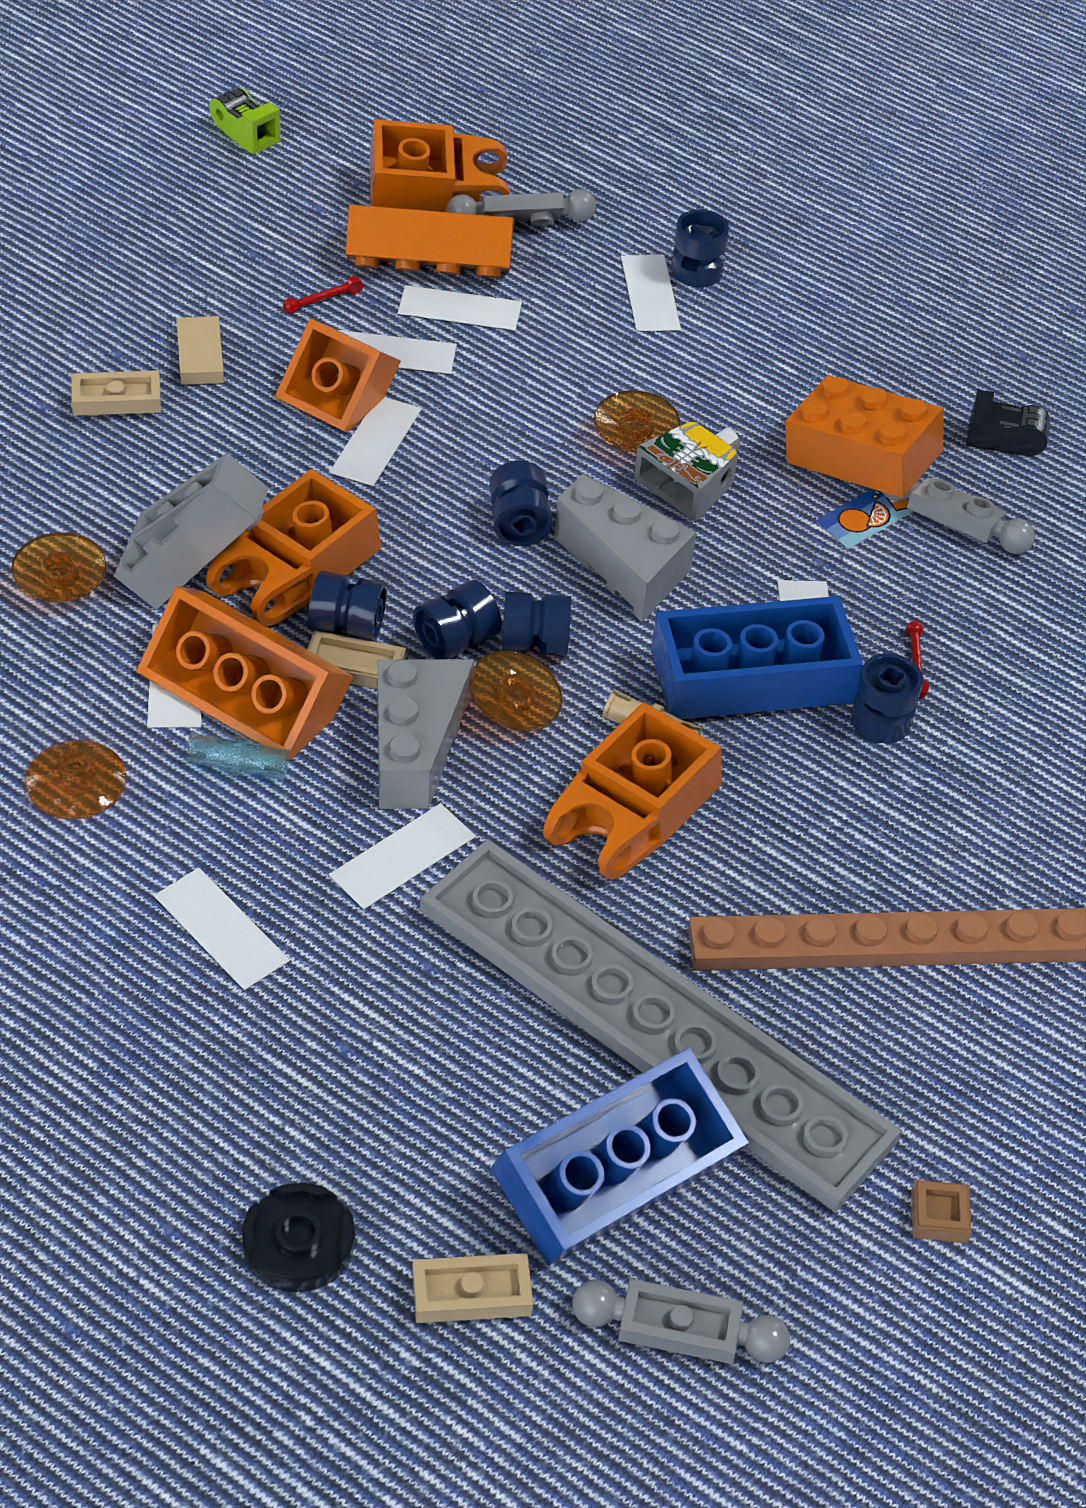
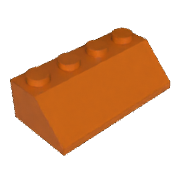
M349 205L346 256L350 260H355L354 266L379 268V262L396 263V270L418 272L420 271V265L436 266V273L447 275H460L461 268L476 269V276L486 278H501V271L510 272L513 241L512 217Z
M179 586L175 587L136 670L137 673L286 760H292L333 720L354 677L210 594Z

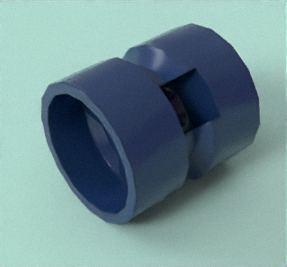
M697 209L685 212L678 218L671 271L672 275L679 282L697 288L708 287L721 280L729 234L728 221L722 215L714 211Z
M511 461L494 470L489 481L494 530L498 538L514 546H529L540 542L551 531L553 521L551 506L548 500L547 478L543 469L535 463L528 461Z
M321 570L316 577L312 589L308 611V628L311 631L316 630L337 634L341 629H345L348 637L375 642L379 636L387 599L386 583L360 578L355 584H351L347 575Z
M469 580L449 590L446 598L444 596H437L417 606L413 611V623L418 638L425 650L434 659H450L466 651L469 644L478 645L497 635L502 626L500 611L490 591L477 580Z
M505 591L502 652L528 653L532 647H538L541 654L567 656L571 596L545 594L540 601H537L531 593Z
M883 653L871 657L864 663L851 711V723L856 732L865 739L875 743L890 744L898 742L908 735L923 685L922 672L914 662L898 654Z

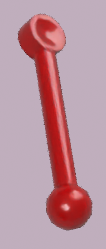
M352 276L343 285L297 300L287 298L283 303V309L289 314H294L298 311L299 307L348 291L351 294H357L362 290L363 283L357 276Z
M915 620L910 621L906 625L905 631L911 637L912 662L922 672L920 636L923 634L924 628L920 622ZM923 680L919 699L925 698L929 690V685L925 680Z

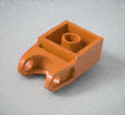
M374 119L370 148L371 206L446 212L449 201L457 195H468L475 202H482L483 198L480 195L484 191H498L502 195H510L508 184L494 176L506 168L508 162L507 150L504 145L493 139L454 133L453 125ZM486 152L495 153L500 157L493 163L480 162L478 160V157Z
M310 469L262 506L264 514L260 521L252 529L241 533L212 560L208 568L206 584L209 590L219 596H227L246 588L258 587L250 605L253 619L264 626L277 624L310 604L312 589L316 577L321 570L348 575L382 548L376 508L313 469ZM232 564V571L220 582L223 571ZM274 597L272 607L267 612H264L267 603Z
M642 702L581 761V770L549 811L543 830L544 839L555 846H560L585 834H598L606 837L607 841L597 860L599 864L598 873L610 880L618 879L662 846L722 785L721 747Z

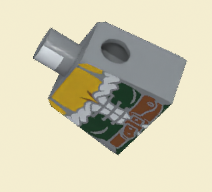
M688 422L638 446L634 479L696 522L731 487L735 478L738 459L737 451L741 446L740 440L731 429L725 428L714 435L697 422Z

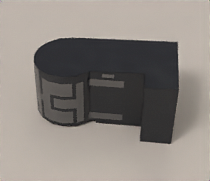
M977 389L965 446L1023 456H1034L1045 450L1048 444L1050 416L1045 409L1036 405H1027L1020 408L1015 405L994 402V392Z

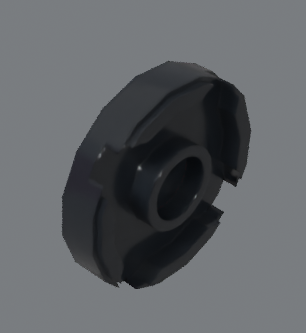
M305 1182L280 1185L270 1190L269 1196L263 1198L259 1203L257 1199L248 1209L241 1228L244 1259L254 1276L271 1288L291 1293L314 1291L335 1281L350 1264L355 1248L354 1220L348 1207L346 1206L345 1208L337 1200V1195L327 1188Z

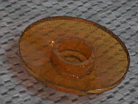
M631 390L612 394L598 404L594 413V427L599 436L613 447L637 453V448L640 444L680 426V417L675 407L664 398L645 391Z
M67 532L49 533L30 540L17 551L12 561V575L18 588L34 599L53 603L73 601L90 594L102 583L107 570L105 554L94 541L85 536Z
M498 651L484 656L474 667L469 683L472 698L478 708L495 723L511 730L528 732L547 727L557 717L562 706L561 688L550 670L536 659L518 652Z
M69 740L54 744L40 752L27 769L25 784L30 800L44 813L62 819H83L104 812L118 801L126 785V772L121 758L109 747L89 740Z

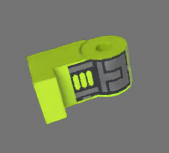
M236 87L223 93L209 102L210 114L215 124L227 136L253 155L281 142L280 109L272 103L268 102L261 106L241 87ZM257 133L263 134L264 137L257 140Z

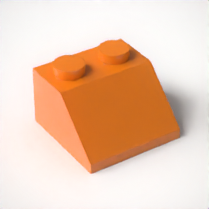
M310 318L275 397L336 428L349 432L384 399L401 360Z

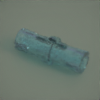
M192 732L187 746V752H190V754L187 753L186 763L227 769L229 774L234 776H240L244 772L284 781L289 761L286 760L290 757V750L247 743V738L236 736L235 740H229Z

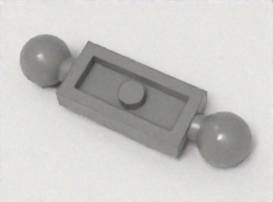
M584 189L574 190L566 198L563 197V192L483 196L482 202H475L472 197L461 194L449 201L446 212L512 217L513 225H515V222L531 221L533 226H547L553 224L554 220H559L561 214H567L575 221L590 219L596 210V200L589 191Z
M927 477L921 484L916 482L903 498L882 492L888 499L893 501H902L909 498L908 509L985 543L995 536L999 538L1001 546L1012 554H1021L1028 551L1035 540V532L1030 523L1023 519L1004 521L1006 511L995 507L986 498L972 497L956 490L951 483L945 480Z
M631 1278L629 1279L626 1298L617 1296L615 1290L608 1283L601 1280H590L577 1288L572 1299L575 1316L587 1326L601 1327L608 1324L612 1319L621 1321L618 1341L728 1364H733L737 1345L745 1346L752 1358L764 1363H771L781 1359L786 1354L790 1345L788 1328L777 1317L762 1315L754 1318L750 1323L741 1322L743 1302Z

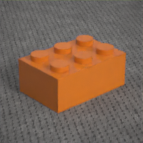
M827 375L785 420L787 463L903 498L943 451L944 408L926 403L920 399H911L887 392L881 388H872L848 381L842 377Z

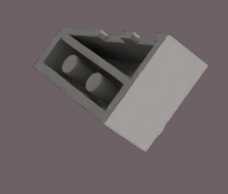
M228 453L224 454L140 513L114 577L157 610L171 597L176 586L182 587L241 533L252 529L260 521L264 514L262 505L269 488Z
M582 474L557 498L554 538L588 571L591 569L596 570L607 581L606 588L614 596L620 594L634 607L633 614L641 622L691 571L696 531L585 474Z
M474 659L377 661L379 809H429L446 766L447 755L459 733L460 722L472 700Z

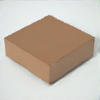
M914 1180L911 1188L912 1238L968 1243L972 1234L969 1185Z

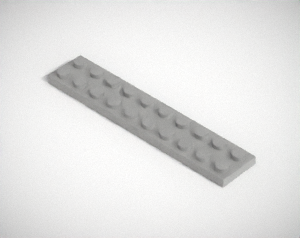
M489 839L483 842L420 898L421 912L641 1072L648 1071L690 1047L749 1143L745 1147L835 1213L899 1142L902 1129Z

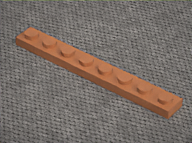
M1086 908L690 917L688 935L693 971L1086 961Z

